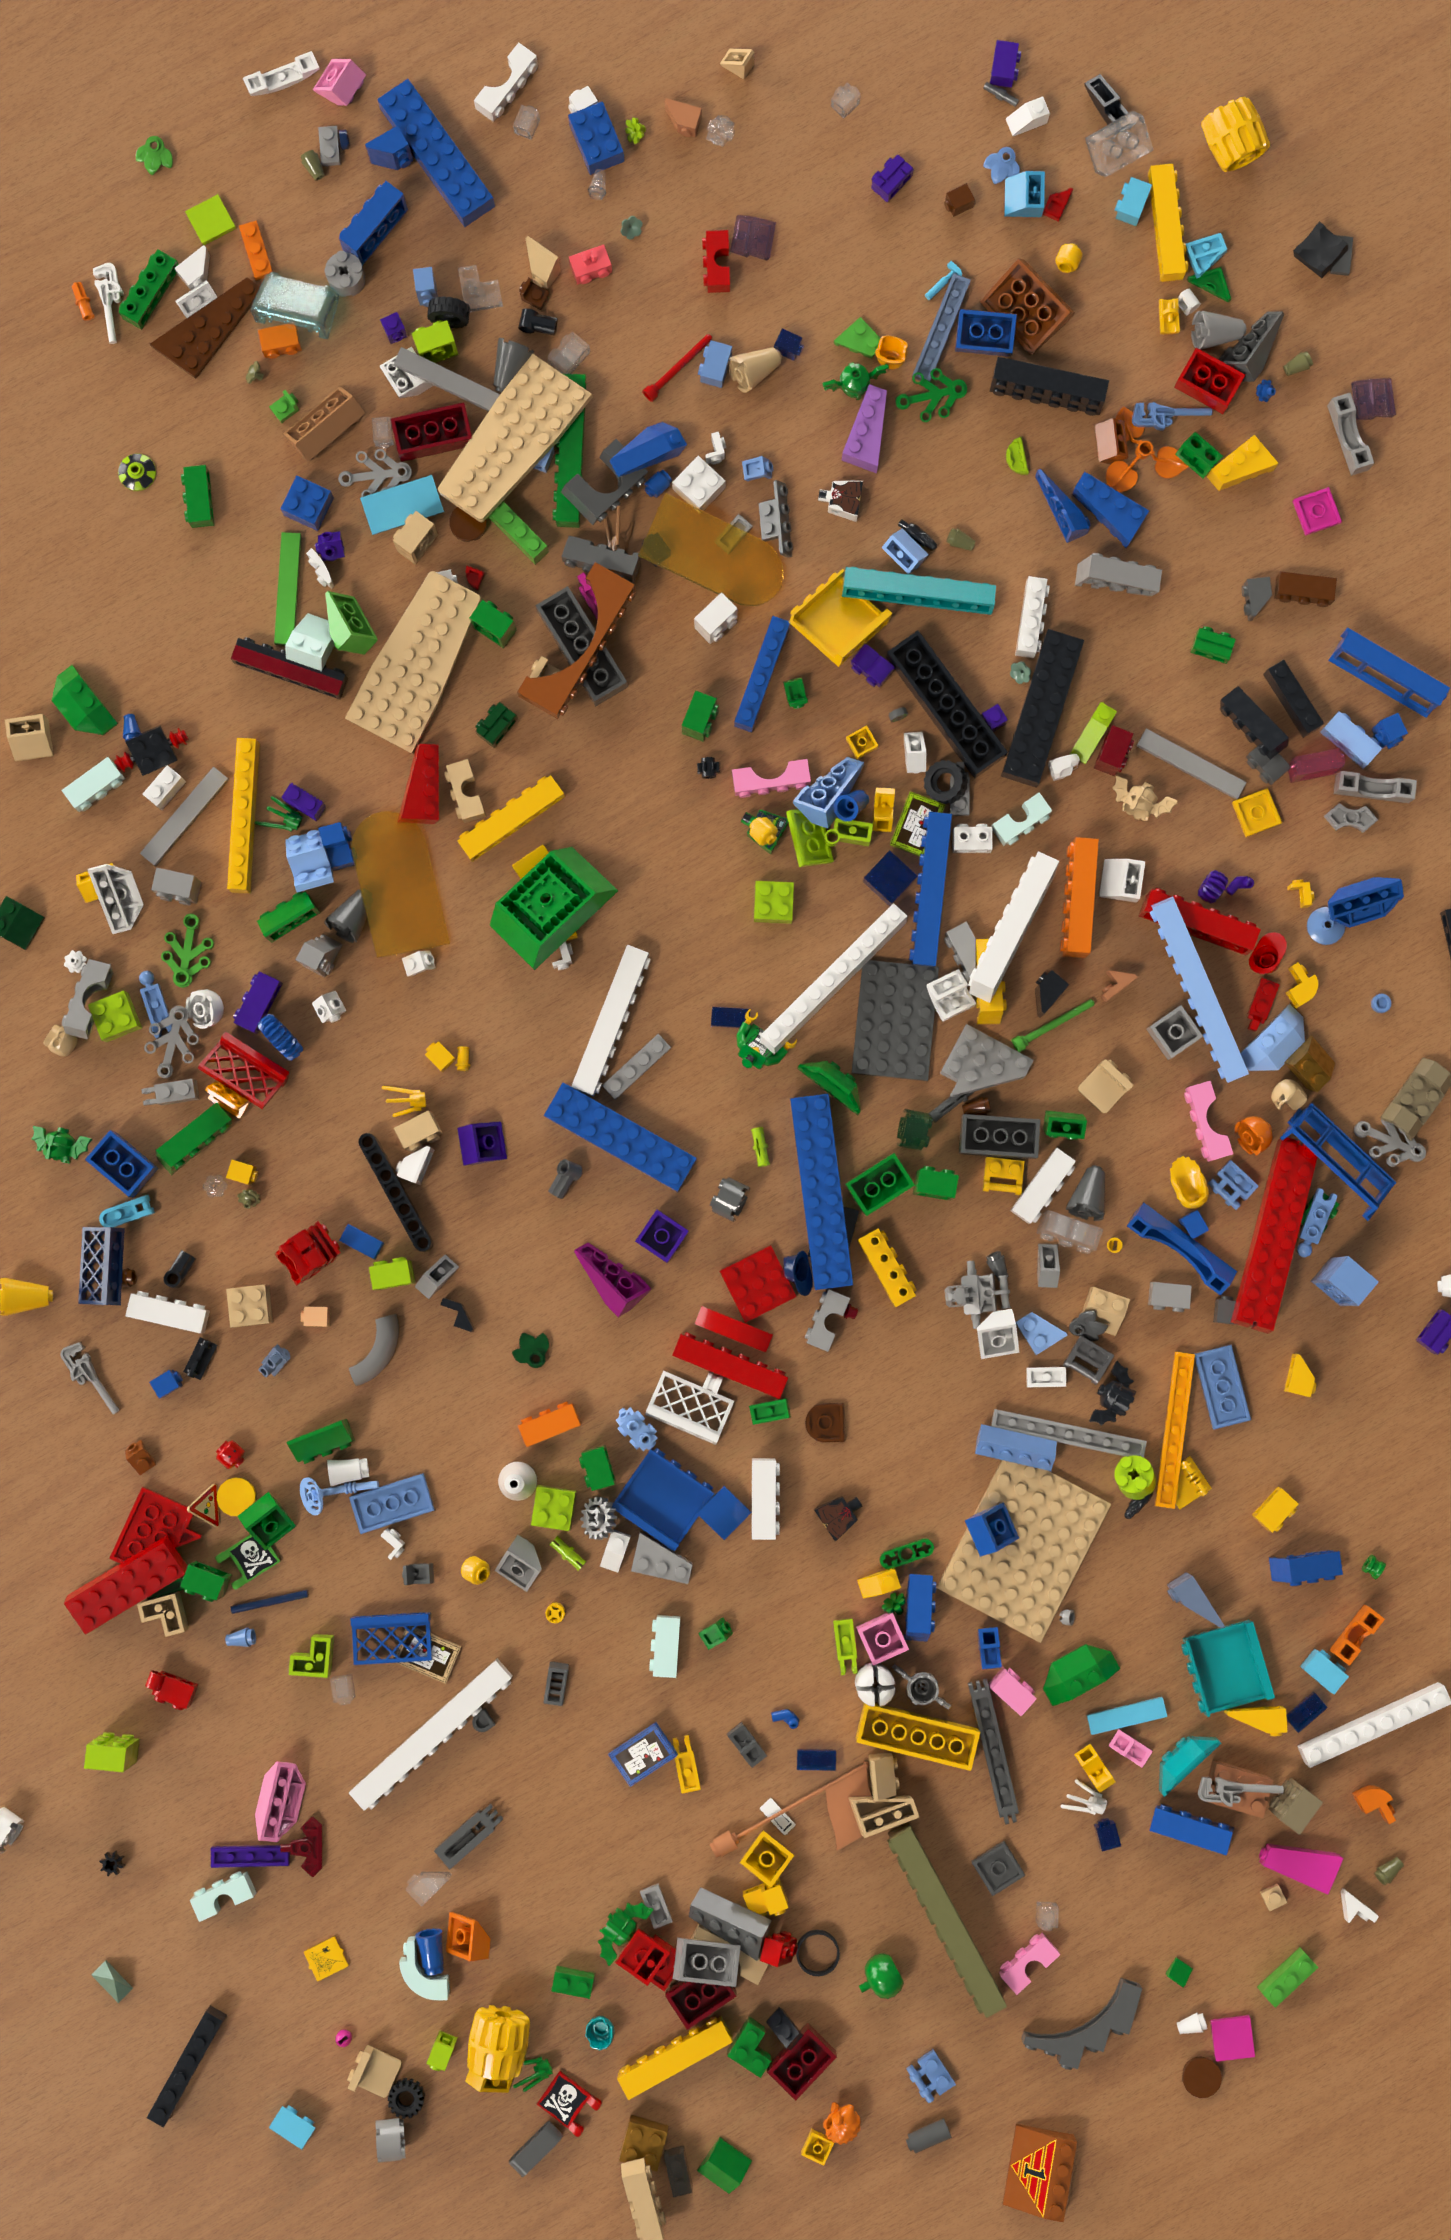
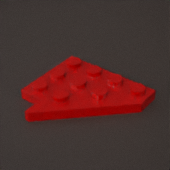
M142 1487L109 1559L122 1563L166 1535L175 1548L200 1539L203 1535L188 1528L194 1516L187 1511L188 1506L146 1487Z

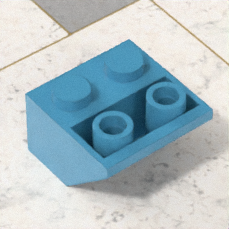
M1025 171L1005 179L1004 217H1042L1045 197V171Z

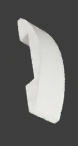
M312 51L295 57V62L264 74L258 71L243 77V81L250 96L264 95L280 91L303 81L317 72L319 66Z

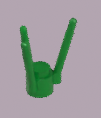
M271 796L270 798L288 812L285 814L269 806L267 810L283 817V823L286 825L255 821L256 825L285 829L292 832L293 829L298 830L303 816H300L299 812L294 811L274 796Z
M542 2056L537 2059L525 2060L523 2065L536 2064L533 2067L535 2074L514 2084L513 2088L522 2086L537 2078L523 2088V2092H526L542 2080L549 2078V2075L553 2074L549 2060H543Z

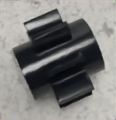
M714 757L701 758V763H697L698 774H702L703 779L716 778V773H720L719 762H715Z
M117 1850L112 1855L106 1852L104 1854L106 1859L103 1858L99 1861L103 1864L100 1871L107 1872L108 1877L112 1872L118 1875L120 1873L118 1868L125 1866L122 1863L124 1856L117 1855ZM113 1861H114V1862H115V1865H111V1866H110V1865H109V1862H113Z

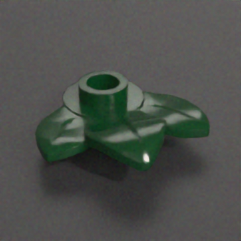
M522 1333L519 1339L520 1348L512 1351L515 1360L519 1363H528L532 1368L542 1367L546 1361L545 1353L549 1349L547 1336L542 1333L535 1339L527 1333ZM534 1355H538L540 1357V1360L538 1362L533 1361Z

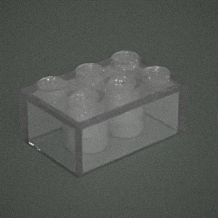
M1131 111L1085 138L1095 173L1103 177L1115 173L1153 151L1144 116L1135 111Z
M1046 1210L1043 1211L1036 1233L1040 1234V1238L1046 1241L1057 1240L1059 1241L1058 1245L1067 1248L1075 1246L1077 1247L1076 1251L1090 1254V1252L1097 1250L1103 1229Z

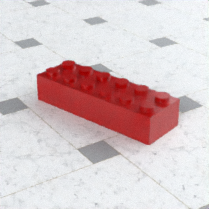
M1152 889L1145 896L1138 916L1154 922L1150 911H1153L1151 905L1172 896L1167 895L1166 891L1162 889ZM1173 895L1190 936L1245 956L1254 950L1261 931L1260 928L1256 927V924L1248 921L1243 923L1238 921L1239 918L1236 916H1224L1217 909L1210 908L1208 910L1203 908V905L1198 902L1192 901L1189 903L1184 901L1183 897Z
M166 1535L67 1595L63 1604L86 1635L184 1576L188 1566Z

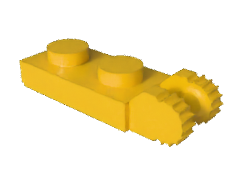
M689 1735L684 1736L687 1751L681 1753L677 1737L672 1738L674 1749L678 1753L677 1757H675V1763L682 1794L701 1790Z

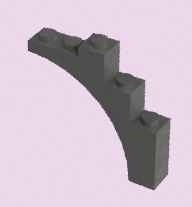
M1120 1978L1115 1993L1107 2005L1084 2025L1056 2034H1036L1023 2031L1021 2040L1025 2047L1030 2050L1036 2051V2049H1041L1050 2056L1057 2054V2060L1061 2067L1072 2070V2068L1078 2069L1084 2047L1091 2052H1104L1110 2029L1118 2035H1123V2033L1130 2034L1142 1987L1137 1982Z

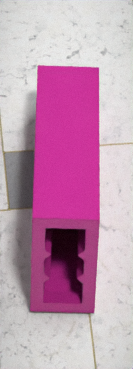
M1266 1844L1265 1848L1263 1847L1259 1853V1862L1263 1866L1327 1895L1344 1859L1334 1852Z

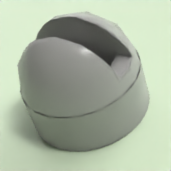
M1067 1609L1061 1611L1059 1614L1062 1617L1059 1619L1060 1622L1064 1625L1072 1626L1075 1620L1074 1610Z

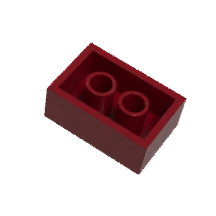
M679 1981L666 1990L665 1997L688 2030L737 1997L735 1987Z
M809 2023L800 2030L804 2036L791 2051L784 2047L767 2067V2073L795 2101L837 2058L836 2050Z

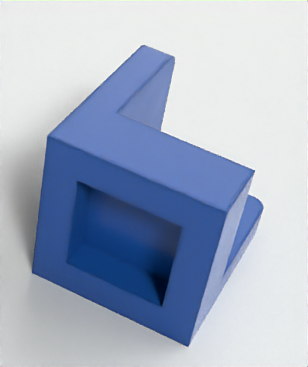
M1198 1210L1178 1219L1180 1225L1185 1226L1191 1239L1209 1231Z

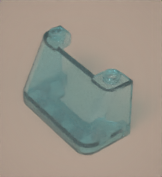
M270 272V274L265 275L252 303L251 313L257 323L265 324L266 319L270 323L275 320L307 328L308 332L314 330L319 332V338L328 339L339 295L332 286H318L281 277L275 272Z

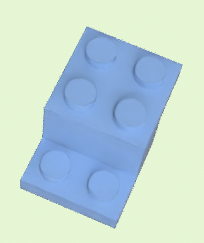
M311 830L307 834L293 835L285 839L286 856L294 876L296 892L334 882L333 870L330 866L327 851L323 847L319 830Z

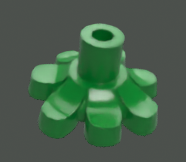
M896 1592L890 1595L891 1599L887 1598L884 1600L885 1604L882 1605V1609L887 1611V1613L895 1611L897 1615L903 1613L901 1606L906 1602L905 1597L902 1593L897 1596Z

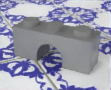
M829 1289L827 1293H822L819 1301L822 1303L820 1310H815L812 1318L815 1323L812 1328H808L804 1337L808 1339L806 1343L824 1351H829L835 1334L825 1328V1318L831 1313L843 1316L850 1300L849 1297Z

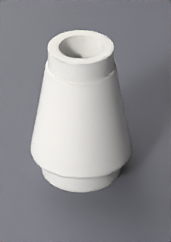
M1195 2013L1177 2022L1180 2034L1203 2033V2030L1208 2029L1203 2013Z

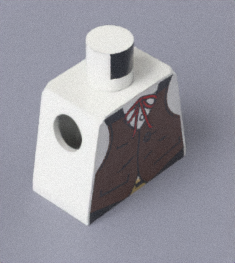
M833 481L831 491L820 489L818 501L829 502V513L857 522L863 481Z

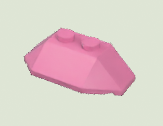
M276 1762L264 1775L255 1813L259 1841L278 1842L297 1822L306 1783L295 1763Z

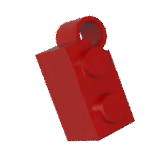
M151 1670L145 1686L153 1690L152 1695L155 1696V1701L159 1703L168 1702L173 1704V1708L183 1710L191 1706L199 1684L165 1671Z

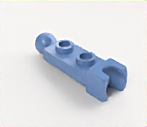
M143 971L139 976V981L146 988L140 989L150 1023H158L169 1017V1012L160 984L153 985V973ZM172 1024L165 1027L168 1032L171 1031ZM152 1026L153 1032L159 1031L157 1026ZM161 1029L158 1035H154L156 1039L162 1036L161 1032L163 1029Z
M1317 1188L1299 1238L1304 1239V1242L1300 1243L1297 1247L1299 1256H1310L1312 1253L1311 1243H1319L1331 1210L1335 1205L1336 1194L1332 1193L1327 1200H1324L1322 1197L1323 1189Z

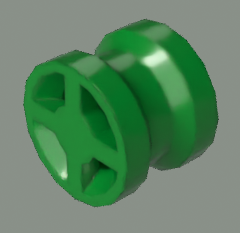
M1370 1555L1364 1562L1361 1570L1364 1573L1371 1574V1577L1376 1580L1383 1573L1386 1563L1383 1561L1379 1562L1374 1555Z

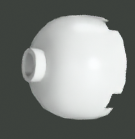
M208 989L194 991L186 999L185 1008L189 1013L188 1018H192L195 1022L193 1025L200 1029L215 1025L224 1014V1006L220 996Z

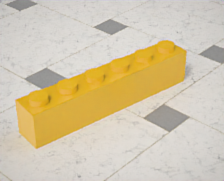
M1173 164L1150 166L1148 180L1149 184H1152L1150 197L1160 281L1183 280L1186 272H1188V261L1184 259L1186 244L1182 242L1184 226L1183 224L1180 225L1182 209L1181 206L1178 207L1180 193L1179 188H1176L1175 184L1177 182V171L1174 170Z
M551 775L549 777H542L537 781L536 786L526 788L521 793L522 796L517 799L512 798L502 810H495L490 814L491 817L489 819L479 821L475 825V829L470 832L465 831L459 836L460 839L457 841L471 862H474L565 798L563 791Z
M714 2016L708 2019L704 2026L700 2028L696 2026L689 2030V2034L686 2036L674 2038L668 2046L662 2045L656 2048L652 2055L640 2057L634 2065L630 2066L628 2064L619 2070L617 2080L627 2099H632L731 2044L733 2037L722 2016L718 2018Z

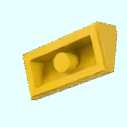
M541 845L514 863L512 867L519 878L522 879L549 852L544 845Z

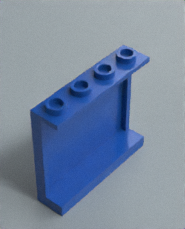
M658 1448L655 1450L650 1449L611 1508H616V1511L675 1552L698 1518L697 1512L711 1499L715 1492L712 1491L713 1487L707 1482L700 1483L696 1480L698 1476L691 1471L685 1472L680 1469L682 1465L674 1459L671 1461L667 1460L664 1457L666 1454Z

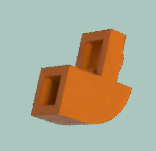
M1368 1785L1352 1793L1361 1811L1365 1814L1378 1808L1385 1822L1391 1824L1396 1821L1393 1816L1395 1811L1392 1805L1388 1803L1393 1798L1382 1788Z

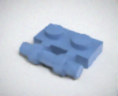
M1229 1160L1217 1173L1222 1179L1219 1183L1213 1178L1208 1182V1185L1213 1188L1212 1191L1215 1194L1218 1193L1226 1200L1225 1203L1228 1206L1231 1205L1235 1210L1241 1206L1236 1200L1239 1196L1247 1200L1259 1187L1232 1160ZM1226 1184L1234 1190L1231 1195L1223 1188Z
M934 2049L917 2060L921 2066L919 2069L916 2070L913 2065L906 2068L910 2075V2080L915 2082L919 2088V2094L928 2103L935 2099L931 2094L933 2090L936 2089L940 2096L956 2085ZM924 2074L930 2080V2083L925 2085L921 2078Z

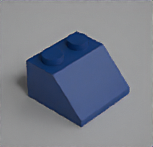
M398 126L365 144L370 162L374 165L399 170L400 168L408 167L413 162L409 144Z
M1004 1502L965 1520L980 1557L997 1552L1019 1539Z

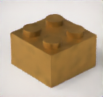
M630 2115L619 2161L626 2163L644 2158L646 2166L650 2165L651 2170L657 2172L668 2134V2125Z

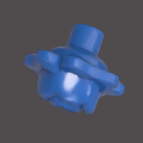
M1263 379L1262 383L1256 387V395L1259 397L1260 402H1268L1269 398L1276 393V389L1271 385V380Z

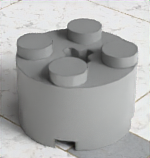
M338 251L327 261L325 275L330 288L335 294L346 297L350 295L355 296L362 291L365 285V273L360 260L355 255L345 251Z
M404 2119L376 2120L378 2163L398 2161L406 2158L405 2139H402L404 2138Z

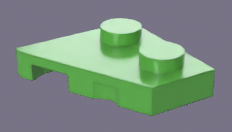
M860 317L834 340V344L836 346H844L849 348V351L861 353L863 356L872 359L875 356V351L881 338Z

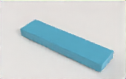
M1158 1697L1087 1714L1086 1716L1091 1735L1165 1718L1167 1713L1163 1697Z

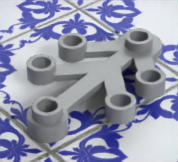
M383 449L375 451V458L379 461H384L392 469H382L368 458L365 452L359 451L356 454V460L364 463L373 472L352 474L348 471H343L339 474L338 480L342 486L349 487L353 482L375 479L369 488L362 492L361 497H364L366 492L374 494L385 478L393 477L388 486L382 488L381 491L397 486L400 481H407L411 477L412 470L405 462L396 463L386 455ZM379 451L384 453L383 458L377 457ZM361 453L365 455L363 461H360L358 458ZM400 468L405 469L404 475L399 474ZM344 475L349 476L348 482L343 481L342 478Z
M183 1006L173 1007L169 1012V1017L158 1023H153L149 1027V1032L152 1035H158L161 1029L172 1024L170 1032L153 1042H147L144 1046V1050L152 1054L156 1048L168 1042L163 1063L157 1068V1073L162 1078H168L173 1073L171 1061L175 1045L181 1051L182 1059L185 1063H191L194 1060L193 1052L189 1051L179 1035L181 1026L188 1036L187 1042L190 1045H195L199 1041L198 1034L194 1033L187 1022L189 1013ZM180 1012L182 1018L177 1019L175 1013ZM152 1026H157L159 1031L153 1032ZM190 1036H195L197 1040L191 1042L189 1038ZM152 1044L154 1050L149 1051L147 1045ZM190 1054L192 1059L186 1060L185 1055ZM164 1067L167 1068L168 1073L163 1074L161 1069Z
M1381 1119V1123L1385 1125L1389 1135L1371 1128L1370 1124L1366 1121H1360L1354 1127V1133L1359 1138H1365L1368 1135L1387 1144L1381 1147L1374 1146L1369 1150V1156L1373 1159H1377L1381 1155L1397 1149L1405 1152L1400 1155L1391 1154L1387 1158V1164L1391 1167H1395L1400 1162L1408 1159L1420 1162L1426 1156L1425 1148L1421 1144L1416 1143L1414 1138L1410 1141L1405 1132L1399 1129L1404 1134L1407 1144L1402 1142L1393 1123ZM1373 1150H1376L1378 1152V1155H1375L1373 1153ZM1391 1158H1394L1396 1160V1163H1393L1391 1161Z

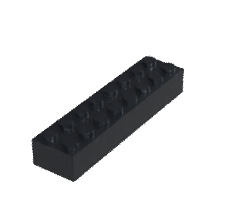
M1051 629L1047 630L1001 777L1036 788L1039 785L1084 643L1083 639Z
M919 630L887 652V660L895 667V671L961 761L964 762V765L974 779L1006 757L1007 750Z

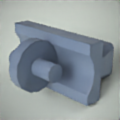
M277 1344L261 1362L263 1365L258 1370L264 1377H268L270 1374L275 1377L291 1359L289 1351L285 1348H280Z

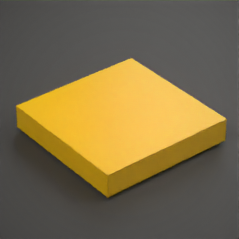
M1268 788L1232 802L1245 837L1282 824Z

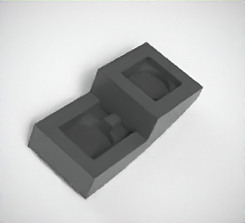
M743 1722L727 1733L728 1738L752 1768L767 1757L765 1751Z

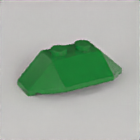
M73 665L57 676L51 701L75 731L105 735L118 725L117 721Z
M828 1061L805 1063L798 1066L797 1069L858 1116L861 1112L858 1085L855 1083L856 1079L849 1073L843 1074L840 1071L841 1067L833 1061L831 1063Z
M1084 1644L1051 1663L1043 1690L1051 1705L1055 1706L1073 1700L1104 1683L1119 1671L1120 1667L1111 1651Z

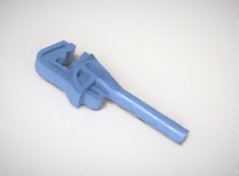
M1153 402L1147 405L1149 413L1147 418H1144L1146 415L1144 403H1136L1133 410L1132 423L1136 427H1154L1159 431H1163L1165 427H1169L1173 421L1170 418L1173 416H1211L1212 408H1172Z

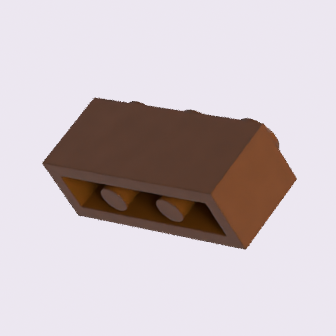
M1280 571L1276 577L1274 599H1279L1280 602L1284 603L1297 601L1301 605L1314 603L1319 607H1328V605L1335 601L1337 578Z

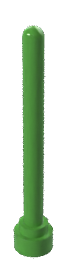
M1090 999L1026 1036L1018 1035L1014 1037L1011 1041L1018 1052L1023 1051L1032 1040L1093 1007L1095 1004L1094 1000Z

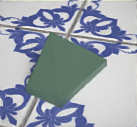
M107 1960L91 1974L117 2003L133 1989Z

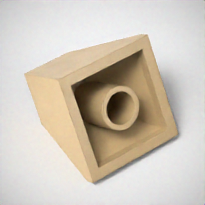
M527 236L526 244L533 282L548 290L561 273L559 257Z

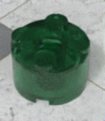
M904 1109L903 1113H906L905 1118H900L897 1138L900 1139V1143H897V1146L921 1151L923 1147H928L929 1136H927L928 1128L931 1129L933 1117H929V1114L925 1112Z

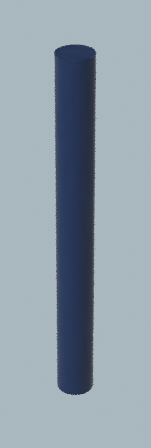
M308 1590L231 1606V1613L235 1614L308 1598Z

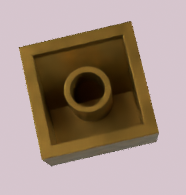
M1310 1036L1284 1062L1308 1090L1317 1093L1331 1079L1335 1066L1333 1059L1313 1036Z

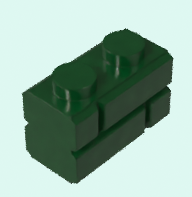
M501 702L497 705L493 704L487 712L489 715L485 720L481 719L475 726L477 728L476 734L493 748L497 746L518 720L517 715Z

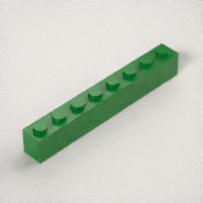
M563 374L586 389L587 380L585 374ZM585 408L556 443V447H559V454L555 456V465H558V472H555L554 483L558 485L557 491L554 490L553 496L554 502H557L556 509H553V521H556L557 527H580L579 510L561 491L565 484L576 474L582 477Z

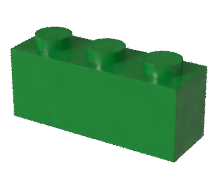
M207 466L183 467L184 474H181L182 485H185L183 501L184 504H187V511H184L186 522L192 528L215 526L210 473Z

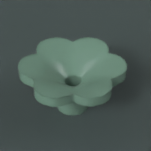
M630 216L622 221L620 232L627 239L631 240L641 234L643 223L635 216Z
M1020 661L1011 665L1012 671L1010 676L1018 684L1030 681L1031 669L1024 662Z

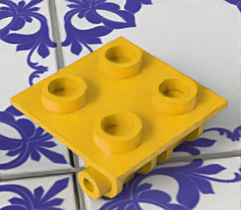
M1191 1456L1181 1461L1176 1496V1505L1179 1510L1198 1497L1206 1495L1212 1489Z

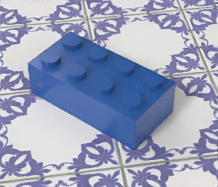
M387 181L382 185L380 184L376 188L373 197L366 200L360 213H356L350 225L340 232L339 241L343 251L355 255L363 266L408 211L404 194Z

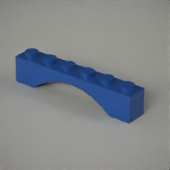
M772 616L736 715L734 727L753 732L768 684L790 629L789 621Z
M1144 1202L1135 1211L1127 1224V1227L1140 1237L1161 1242L1181 1254L1195 1268L1204 1284L1219 1295L1231 1285L1237 1273L1235 1269L1196 1240L1191 1239L1189 1235Z

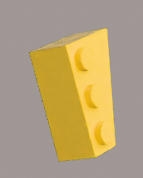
M1253 435L1213 467L1207 478L1220 491L1250 478H1256L1258 475L1272 472L1279 463L1259 439Z

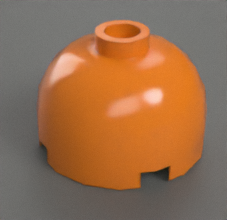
M1258 1116L1244 1118L1235 1125L1234 1131L1235 1133L1238 1132L1240 1137L1237 1141L1242 1149L1250 1155L1255 1153V1156L1261 1154L1272 1143L1271 1125Z

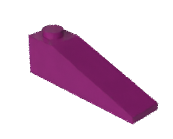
M586 1243L574 1250L604 1303L617 1317L630 1311L651 1291V1288L639 1275L634 1272L631 1274L624 1270L622 1264L619 1262L615 1264L608 1259L607 1254L590 1243Z

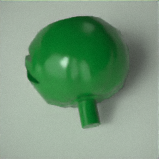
M882 1953L874 1955L867 1961L865 1965L867 1981L859 1985L862 1993L871 1988L878 1997L890 1999L902 1990L904 1981L891 1956Z

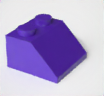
M501 1121L470 1124L457 1128L463 1166L507 1159Z

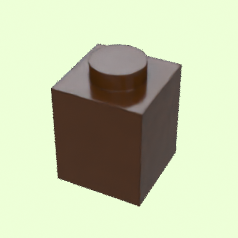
M967 183L946 193L944 205L948 212L951 211L953 217L974 207L975 198Z

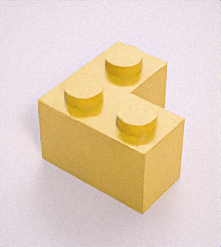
M778 1877L771 1888L762 1883L743 1891L747 1908L759 1915L765 1916L769 1911L770 1915L775 1914L777 1916L785 1913V1909L789 1908L788 1899L780 1877Z

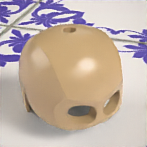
M54 1025L43 1043L51 1052L59 1056H68L76 1047L78 1038L66 1034L63 1026Z
M1285 1079L1279 1082L1272 1091L1271 1098L1278 1110H1281L1284 1104H1288L1291 1109L1297 1110L1307 1102L1305 1091L1294 1080Z

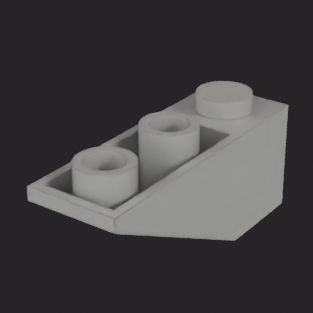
M965 922L947 931L944 941L947 947L952 948L954 951L953 958L956 964L961 965L963 968L962 975L968 982L970 981L972 971L976 968V938L968 923Z

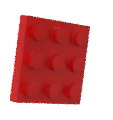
M771 1245L719 1271L745 1323L797 1297L789 1280L786 1279L784 1270Z

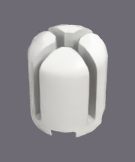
M871 1662L859 1669L855 1676V1687L858 1696L865 1704L875 1707V1702H878L879 1706H884L892 1700L895 1694V1681L887 1667L881 1663L873 1666ZM874 1677H876L877 1682H879V1685H877V1687L875 1688L872 1687V1684L874 1683Z

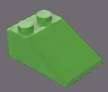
M327 591L325 594L329 631L334 646L341 651L365 655L378 639L354 596Z

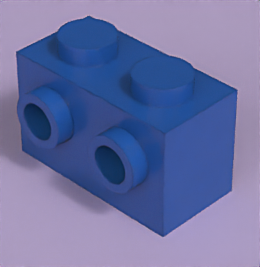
M1399 713L1381 720L1372 728L1373 738L1380 743L1379 746L1382 749L1385 747L1388 749L1396 747L1400 742L1404 741L1403 737L1408 734Z

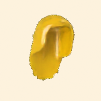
M1184 1156L1177 1158L1170 1168L1171 1184L1176 1192V1197L1185 1208H1199L1207 1202L1209 1197L1206 1179L1195 1160H1191L1190 1157L1185 1158Z

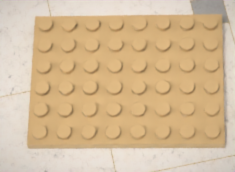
M1001 1460L974 1515L1004 1502L1019 1539L997 1552L980 1557L967 1528L936 1588L1041 1643L1111 1504L1048 1470Z

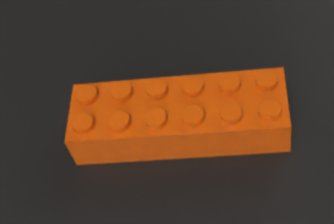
M1075 837L1070 842V846H1067V857H1070L1065 869V876H1068V880L1064 885V895H1067V899L1063 903L1062 910L1063 914H1066L1061 925V932L1064 933L1063 940L1060 941V951H1063L1062 957L1086 958L1091 953L1099 839Z

